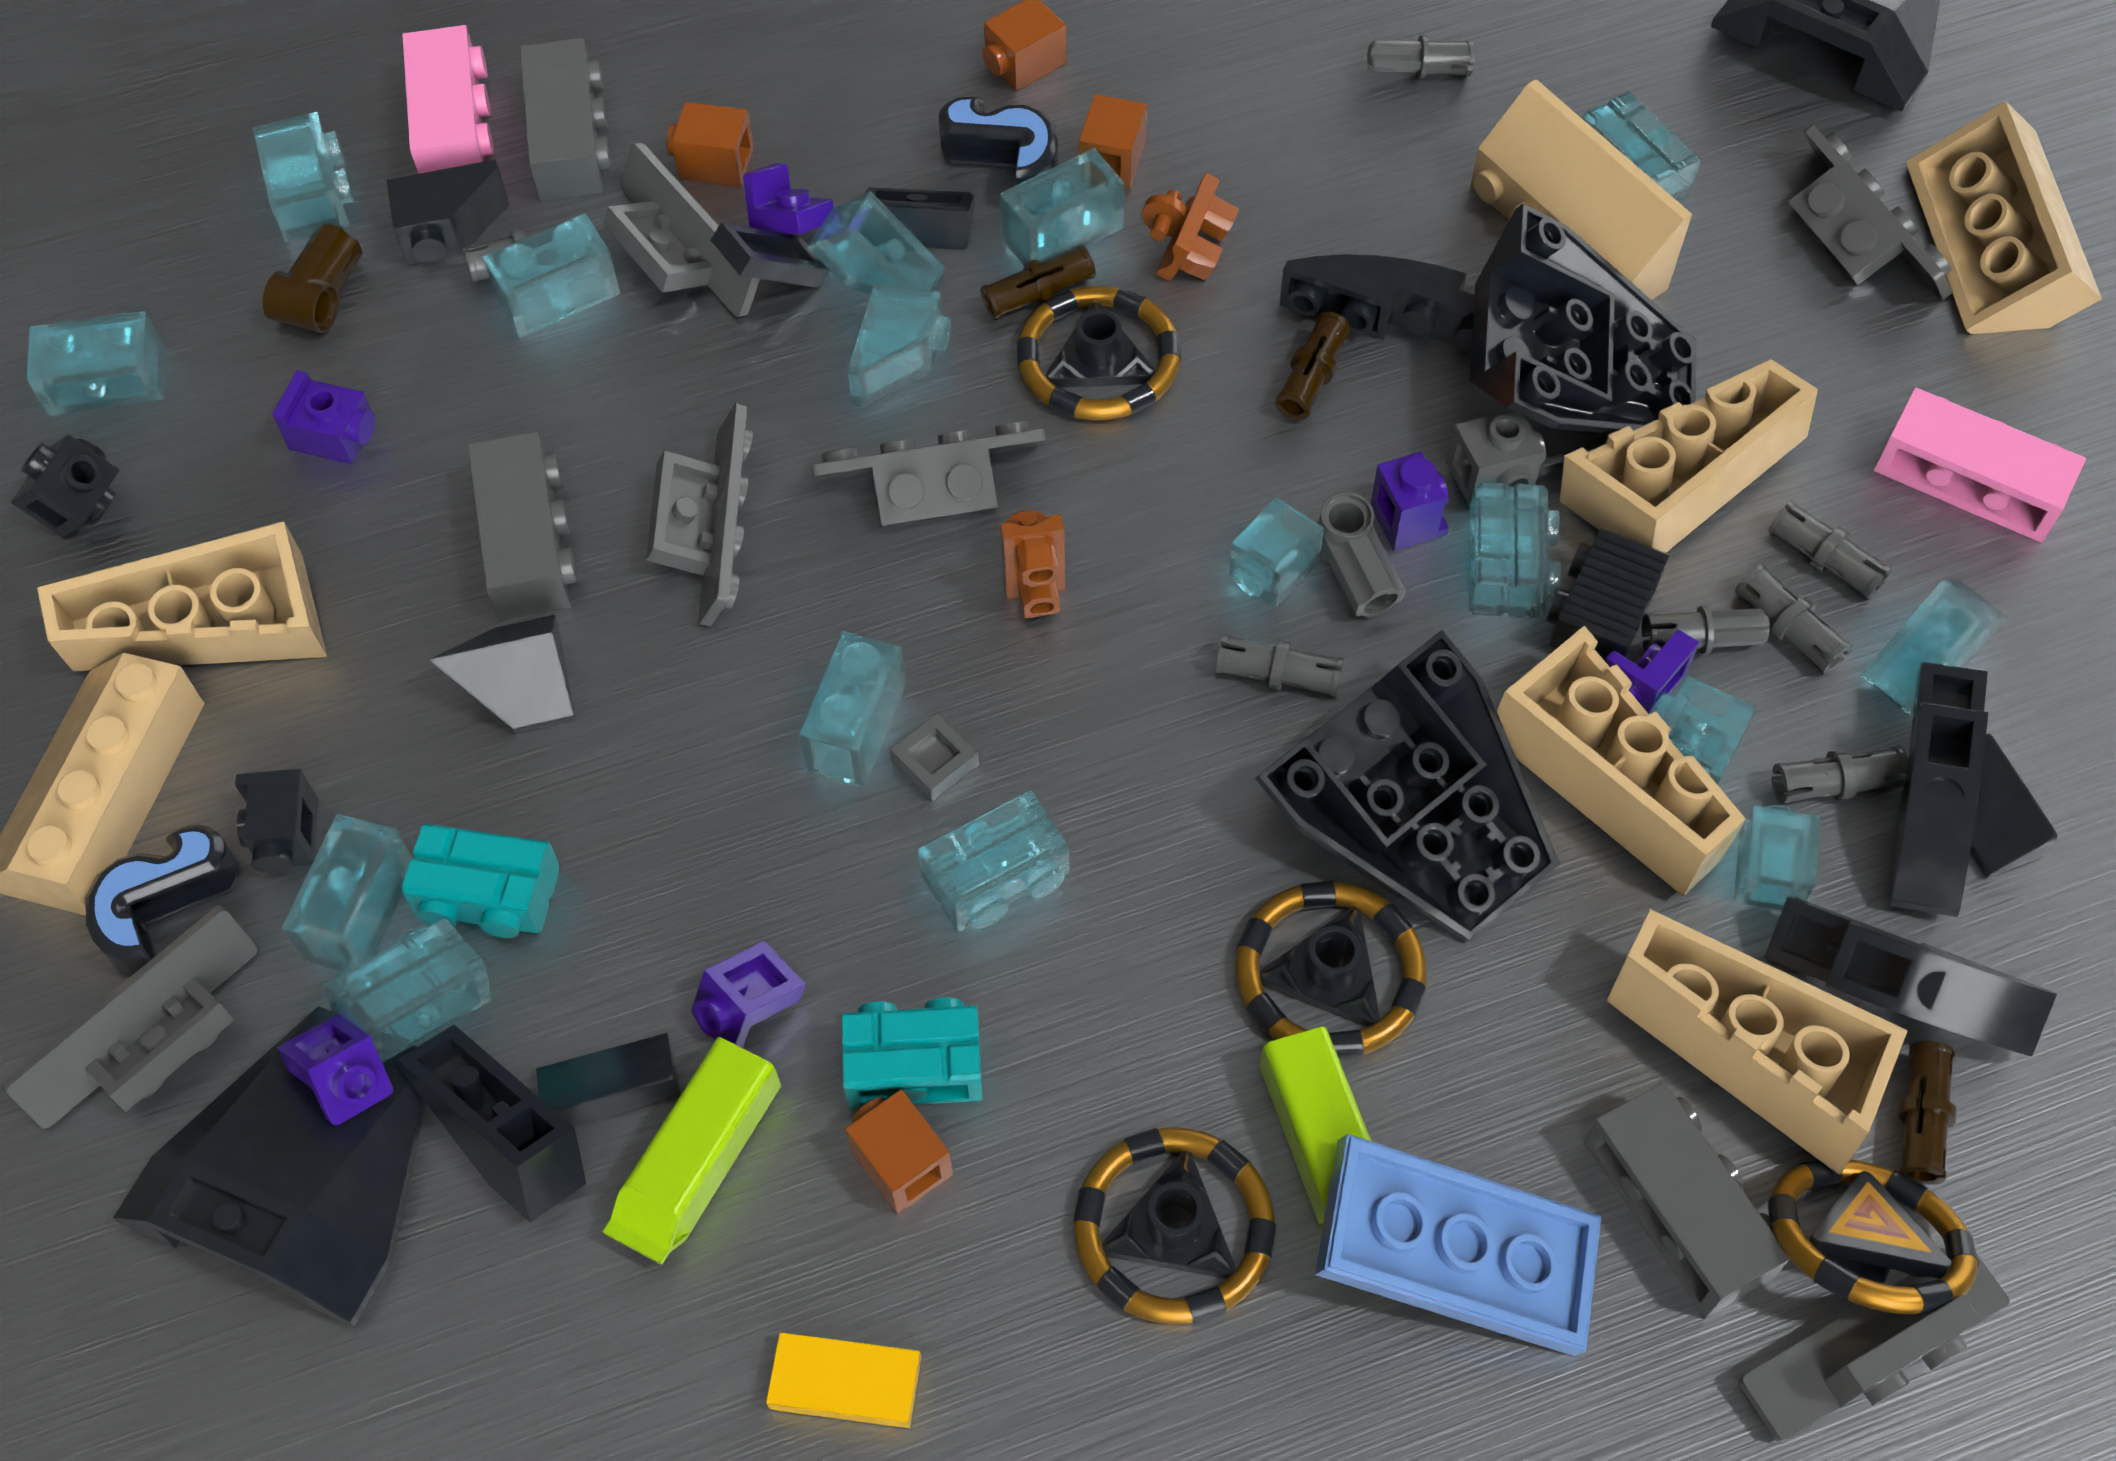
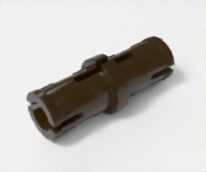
M1079 244L1076 248L1041 263L1036 259L1024 264V270L990 285L986 284L981 287L980 291L989 315L992 319L997 320L1000 316L1035 301L1042 305L1043 302L1053 298L1054 293L1086 279L1094 278L1096 270L1089 251L1083 244Z
M1322 312L1319 314L1305 346L1296 349L1290 361L1292 371L1282 391L1278 394L1275 403L1279 412L1284 416L1294 420L1308 418L1311 412L1310 409L1322 385H1326L1331 381L1337 369L1335 359L1344 341L1348 338L1351 325L1343 316L1334 312Z
M1918 1041L1909 1047L1910 1065L1907 1097L1899 1101L1898 1116L1905 1123L1902 1162L1899 1166V1173L1920 1184L1936 1185L1944 1183L1946 1180L1945 1164L1948 1128L1953 1127L1956 1123L1957 1109L1950 1101L1955 1051H1953L1951 1046L1941 1042Z

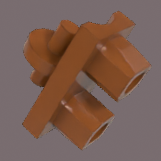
M1205 172L1195 196L1189 197L1186 204L1181 202L1182 195L1176 190H1169L1166 195H1153L1146 200L1141 215L1144 223L1151 229V238L1156 241H1163L1166 236L1171 237L1156 275L1171 282L1177 271L1181 269L1206 281L1215 268L1223 250L1222 247L1197 234L1200 230L1222 242L1233 225L1239 208L1214 195L1220 179Z
M1023 510L1014 513L1005 523L1000 524L1003 581L1007 599L1020 597L1025 618L1056 614L1060 612L1058 591L1065 590V528L1061 514L1047 517L1045 514L1035 510Z

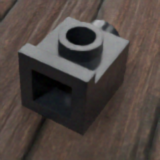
M299 768L236 774L235 786L246 801V809L239 810L237 815V834L241 846L248 847L252 853V867L262 873L280 874L289 871L292 867L314 865L318 797L302 770Z

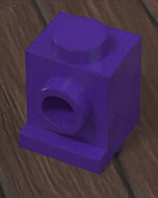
M296 370L272 414L289 450L347 464H353L362 445L370 441L375 429V415L369 406L364 392L311 380L307 372Z
M1420 451L1378 464L1370 504L1392 550L1397 551L1448 535L1449 527L1442 515L1444 506L1448 504V490L1442 475L1436 471L1433 463L1425 459Z

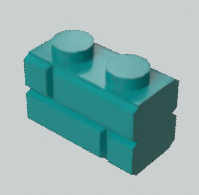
M425 824L421 827L414 848V858L410 860L402 884V893L413 913L417 915V918L432 927L451 929L455 927L458 921L478 924L483 931L501 938H515L518 936L519 931L539 934V932H542L549 909V899L554 893L560 865L550 842Z
M942 997L928 1001L925 1004V1008L898 1010V1007L893 1003L876 1001L861 1005L856 1013H843V1085L849 1109L861 1108L867 1102L877 1097L888 1099L901 1089L913 1105L983 1101L977 1005L964 1006V1002L960 999Z

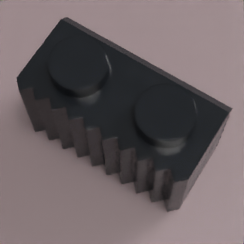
M1600 528L1593 546L1581 542L1567 575L1576 579V582L1571 592L1559 588L1546 618V622L1556 625L1550 642L1551 648L1553 650L1557 649L1585 626L1598 641L1595 650L1603 660L1611 651H1616L1626 657L1660 582L1670 554Z

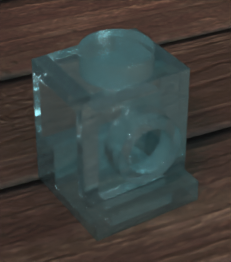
M1686 675L1675 697L1663 692L1653 712L1656 711L1671 728L1668 737L1684 757L1694 756L1702 767L1710 770L1709 775L1718 785L1757 707Z

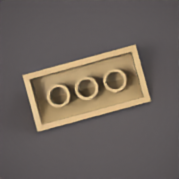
M1537 79L1526 85L1477 151L1471 187L1476 191L1481 200L1491 204L1508 221L1515 209L1525 204L1568 226L1651 300L1668 290L1692 213Z
M2006 101L1906 161L1936 248L1944 256L1952 269L1946 276L1965 329L1971 335L2050 328L2102 300L2037 133Z
M122 653L89 671L0 834V894L86 916L85 897L96 875L115 860L127 856L205 704L181 666Z

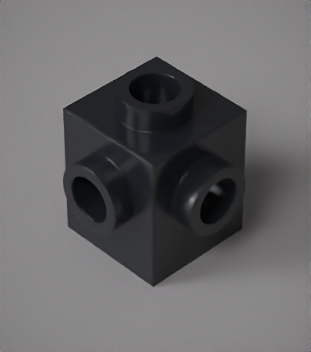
M68 434L50 447L42 442L30 454L21 468V471L28 475V477L10 503L61 537H64L83 526L88 517L96 520L106 510L115 496V492L108 487L120 470L106 461V455L96 445L84 439H75Z

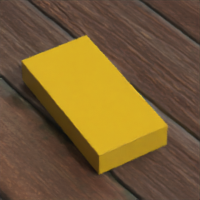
M780 1332L766 1401L769 1410L910 1429L922 1358L921 1353L917 1350Z

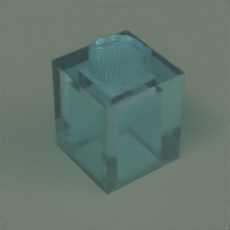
M1275 497L1232 542L1229 576L1234 579L1238 587L1246 594L1253 597H1261L1274 607H1277L1319 562L1324 527L1278 497Z
M1754 806L1739 834L1734 903L1782 911L1785 901L1790 895L1807 901L1816 887L1820 817L1800 814L1795 809L1787 806Z

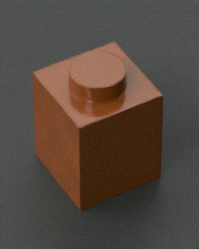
M1024 0L984 22L985 47L982 50L985 64L993 75L1001 76L1015 91L1067 64L1066 24L1041 0Z
M1099 94L1094 95L1079 138V179L1131 189L1146 144V103Z
M685 102L678 123L670 125L667 135V151L670 156L675 157L679 179L742 187L744 182L743 176L747 172L754 150L748 110Z
M902 1089L888 1099L877 1097L867 1102L854 1114L851 1120L852 1124L845 1128L851 1153L897 1215L953 1175L949 1150Z

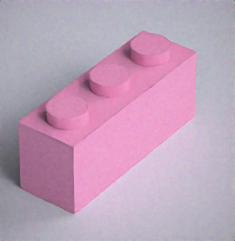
M466 25L403 33L410 152L418 174L485 162L486 156L494 155V145L488 122L483 123L482 117L491 116L485 84H479V79L488 77L482 46H472Z
M1915 387L1874 472L2043 543L2063 511L2086 458L2068 451L2057 444L2044 441L2008 426L1999 420L1991 419L1950 402L1946 398L1933 395Z

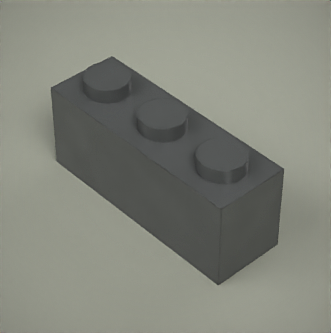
M584 38L520 46L529 164L540 201L605 193L603 170L612 169L607 137H599V131L608 130L603 97L595 98V92L604 91L599 59L589 60Z
M539 431L468 444L486 589L499 621L571 608L568 584L578 582L572 550L570 547L562 548L560 536L570 534V525L564 500H555L553 488L563 487L562 473L556 452L546 454Z
M1665 1081L1597 1118L1584 1144L1706 1319L1773 1280L1790 1259L1782 1250L1774 1233L1771 1231L1769 1216L1765 1213L1759 1214L1744 1193L1741 1176L1734 1164L1726 1156L1716 1154L1701 1133V1123L1693 1107L1684 1098H1676Z

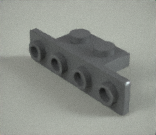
M1814 124L1805 129L1804 134L1812 151L1826 166L1828 171L1788 202L1794 213L1852 281L1859 285L1901 253L1942 300L1949 296L1952 291L1945 275L1952 271L1939 250L1932 244L1925 249L1918 244L1912 237L1918 232L1914 223L1899 206L1889 211L1881 202L1880 198L1885 193L1879 183L1868 170L1863 169L1857 174L1847 163L1852 158V155L1834 132L1824 137Z
M643 142L632 143L620 184L623 191L634 203L609 206L603 225L662 292L708 285L736 317L747 316L760 279L740 276L711 242V238L719 225Z
M739 403L733 405L718 430L714 464L664 450L656 467L646 561L703 575L698 624L709 627L712 626L723 609L730 610L732 608L739 588V576L732 573L733 559L737 557L742 545L744 527L737 524V513L742 507L747 494L748 477L741 475L742 463L746 460L750 451L753 437L752 429L746 428L747 406Z
M1019 421L995 426L996 436L973 439L972 430H962L940 434L937 436L939 445L915 448L914 439H904L880 444L881 454L864 457L857 456L856 448L828 451L822 453L823 463L811 465L814 481L872 473L881 527L994 510L998 508L989 454L1042 446L1046 441L1044 429L1030 430L1029 421Z
M222 906L214 907L4 1080L2 1084L3 1089L43 1129H48L99 1086L127 1112L141 1099L154 1094L163 1085L165 1079L195 1053H199L212 1045L219 1033L235 1020L210 993L258 953V947L228 911Z
M1978 1256L1979 1267L1976 1279L1965 1296L1964 1294L1937 1311L1921 1315L1889 1313L1859 1305L1744 1374L1739 1379V1385L1773 1437L1778 1442H1784L1863 1393L1873 1406L1910 1383L1902 1370L1922 1358L1928 1368L1932 1370L1965 1350L1968 1346L1960 1334L2009 1304V1297ZM1910 1275L1893 1286L1908 1287L1939 1280V1278L1914 1277Z

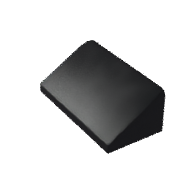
M869 187L859 205L861 243L965 249L970 241L974 194H971V192Z
M1986 734L1971 854L1986 877L1990 878L2043 858L2057 840L2058 835L1991 734Z
M667 1033L536 1068L539 1098L572 1126L678 1098L681 1095Z

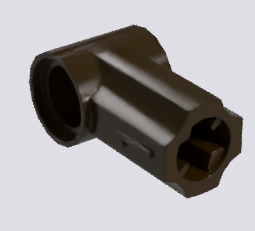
M324 223L321 229H316L288 273L277 271L269 278L264 289L262 305L266 317L270 320L319 333L329 331L338 315L339 291L363 254L358 240L348 235L342 227Z

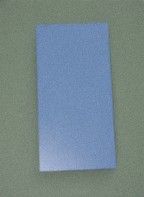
M1346 1134L1337 1141L1315 1275L1568 1355L1577 1356L1587 1350L1601 1216Z

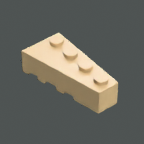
M1770 359L1708 388L1705 398L1690 405L1682 406L1678 402L1661 410L1658 420L1634 431L1630 426L1624 427L1608 435L1606 444L1589 452L1582 447L1565 455L1560 503L1598 530L1600 528L1609 530L1666 553L1807 438L1818 389Z
M284 521L37 587L47 641L72 671L92 670L122 653L178 666L327 657L303 555Z
M1583 626L1504 692L1497 710L1498 717L1518 761L1679 894L1684 896L1723 860L1746 818L1694 756L1684 757L1668 737L1671 728L1656 711L1651 714L1647 713L1629 691L1632 685L1630 679L1617 664L1611 667L1607 665L1595 650L1598 641Z
M1650 909L1606 1000L1839 1175H1841L1870 1131L1908 1031Z

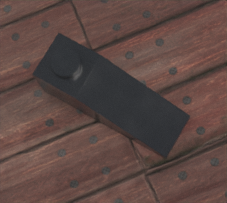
M453 1024L397 1059L401 1072L489 1186L530 1223L586 1185L575 1128L457 1026Z

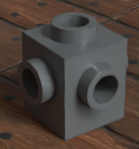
M1514 410L1498 414L1488 413L1474 420L1455 424L1446 463L1466 501L1471 506L1502 497L1515 498L1526 491L1533 490L1541 464L1546 458V448L1542 435L1537 429L1531 428L1524 415Z

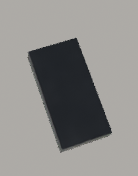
M721 222L711 238V242L740 276L819 288L830 271L802 237L798 235Z

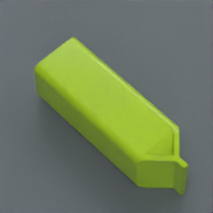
M1326 1027L1314 1028L1266 1043L1263 1046L1259 1062V1068L1321 1231L1325 1218L1337 1141L1346 1134L1371 1141Z
M717 1037L619 1190L611 1218L602 1231L603 1234L663 1265L669 1253L686 1241L781 1088L774 1065L721 1037Z

